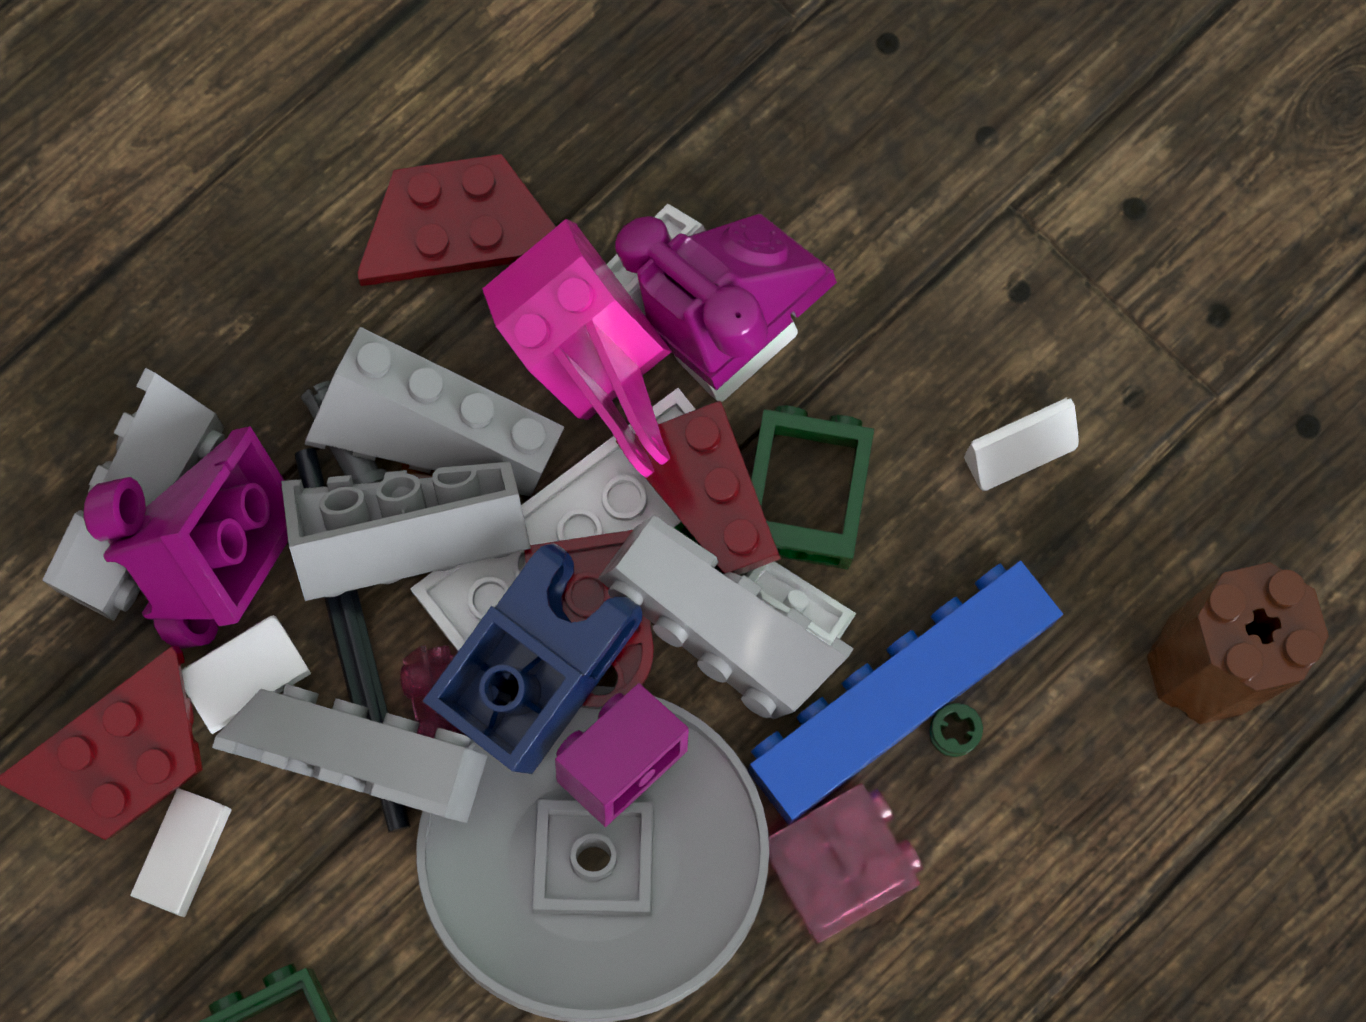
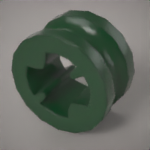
M960 703L949 704L939 710L932 719L929 728V736L933 746L940 753L950 757L964 756L978 745L983 734L981 717L973 708ZM953 716L957 723L967 721L971 731L964 735V738L969 740L966 744L959 745L955 738L946 740L943 737L941 729L944 730L948 726V723L943 721L944 718Z

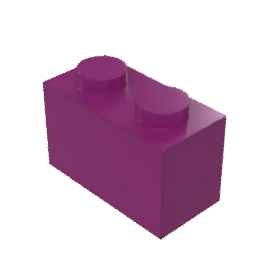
M638 683L626 695L617 693L611 697L600 710L598 720L584 733L577 730L563 741L556 752V780L606 828L688 751L689 728Z

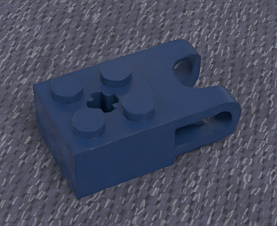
M554 543L544 545L534 553L495 607L491 606L423 700L424 703L513 772L533 774L642 621V609L630 598L615 596L607 599L586 620L571 622L564 613L562 595L569 579L574 573V562L567 551ZM510 681L518 682L519 685L518 694L514 701L511 700L512 693L507 689Z

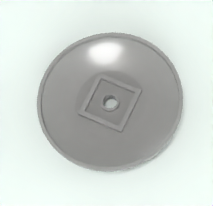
M596 686L591 693L605 695L610 693L615 687ZM655 697L689 728L688 751L606 828L557 782L555 766L556 752L563 741L577 730L584 733L598 720V714L601 709L580 707L533 774L511 771L477 743L470 740L468 749L488 756L468 822L464 823L422 811L417 836L416 864L423 902L435 933L460 968L481 987L497 998L538 1016L567 1022H615L650 1014L682 1000L713 978L736 953L756 919L764 895L769 863L767 822L757 788L734 750L718 733L685 709ZM598 847L608 853L610 861L602 870L587 871L577 862L579 854L587 848Z

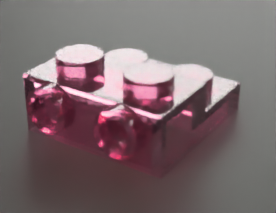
M862 783L768 837L769 861L816 944L921 885L915 875L923 870L918 855L906 839L897 844L886 823L894 819L886 800L878 789L868 793Z

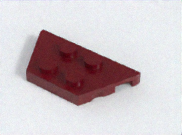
M502 154L396 169L391 176L358 269V279L361 286L512 264L556 226Z
M179 646L168 648L0 775V784L90 833L107 840L114 837L201 772L203 768L199 744L192 734L194 722L191 698H186L181 664L185 663L184 656Z

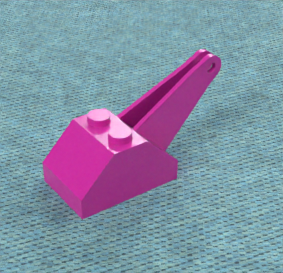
M565 219L483 287L482 290L496 328L527 370L578 419L589 420L598 413L613 433L629 462L641 475L647 478L654 472L653 465L612 400L618 397L629 423L648 453L661 465L670 460L669 453L661 437L643 375L672 351L577 224Z

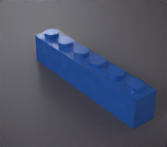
M1019 561L1009 570H1006L1001 563L992 568L974 583L979 589L977 594L965 603H962L957 596L948 601L930 616L936 625L920 637L913 630L907 632L886 649L887 653L891 656L888 661L876 670H873L868 663L841 683L847 692L831 704H828L824 697L818 699L796 717L801 724L799 728L785 738L776 731L751 751L756 760L749 765L747 771L788 825L1051 627L1063 615L1062 611L1022 561Z

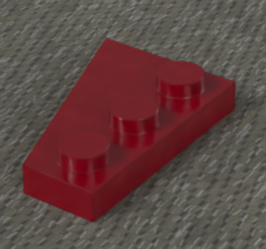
M721 400L658 424L663 443L670 456V460L663 465L659 464L648 453L636 433L634 434L647 453L654 468V472L646 480L678 517L697 543L717 557L718 564L716 566L723 574L725 572H732L740 575L781 559Z

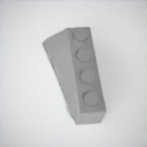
M360 327L332 378L305 440V445L325 449L327 445L353 451L352 456L374 461L376 457L405 463L409 464V469L429 474L431 470L435 471L441 467L511 462L518 493L531 497L554 452L564 426Z
M145 368L136 386L146 391L137 412L133 415L127 412L123 413L114 431V434L119 436L116 444L117 453L113 461H107L103 465L97 466L89 483L88 492L98 483L132 477L140 484L144 493L145 504L148 506L225 440V435L222 434L225 427L216 413L157 373ZM79 510L74 514L42 581L56 592L115 621L120 610L126 612L133 605L140 592V588L124 566L116 562L105 561L103 554L110 544L108 541L100 542L90 535L83 518L84 511Z
M511 462L441 467L435 470L432 478L420 479L408 474L407 470L385 472L383 481L353 484L351 475L328 477L326 487L304 488L301 479L281 481L289 549L305 601L321 597H335L346 591L376 584H391L402 578L436 570L446 571L458 565L488 558H502L513 552L531 549Z
M653 515L636 526L601 573L598 580L609 588L608 594L611 598L615 596L627 597L638 604L642 609V615L654 624V632L663 641L672 646H682L698 659L697 665L703 673L715 681L727 682L743 695L741 697L743 704L755 714L764 718L771 717L774 720L795 712L853 651L854 648L837 637L831 645H828L806 629L812 620L794 608H791L787 613L781 609L773 608L762 601L763 598L760 592L762 587L745 575L740 576L732 572L722 574L716 570L715 567L718 564V560L715 555L657 516Z
M288 684L285 685L283 694L260 689L216 735L212 746L214 749L318 778V780L464 823L468 822L488 756L468 749L471 740L468 736L437 728L434 738L417 734L419 722L389 713L385 714L383 724L368 720L366 716L369 708L335 698L332 709L316 705L318 693Z

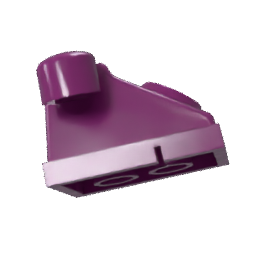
M762 214L743 218L691 236L679 233L673 239L661 219L651 216L640 217L624 225L615 241V250L622 265L627 271L637 273L646 318L671 349V353L716 391L793 322L790 314L798 318L837 283L831 268Z
M251 426L232 430L226 440L222 441L148 506L145 504V497L140 484L132 477L96 484L88 492L84 502L83 518L87 531L100 542L108 541L110 544L103 554L105 561L116 562L127 569L149 601L142 611V615L146 619H153L154 628L163 641L171 646L178 645L180 649L209 644L215 639L218 626L238 623L288 543L281 483L284 479Z

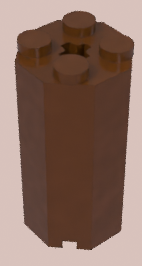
M1268 562L1224 572L1168 618L1162 633L1147 654V659L1158 699L1171 707L1176 706L1188 714L1187 717L1195 722L1204 724L1245 714L1303 681L1312 665L1320 659L1323 653V646L1329 635L1315 589L1307 585L1303 578L1295 571L1282 570Z

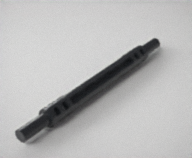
M308 448L296 452L294 456L303 487H325L316 449ZM357 589L346 591L335 597H324L349 700L351 703L369 708L366 719L383 724L385 714L388 711ZM380 798L388 833L411 827L405 805Z

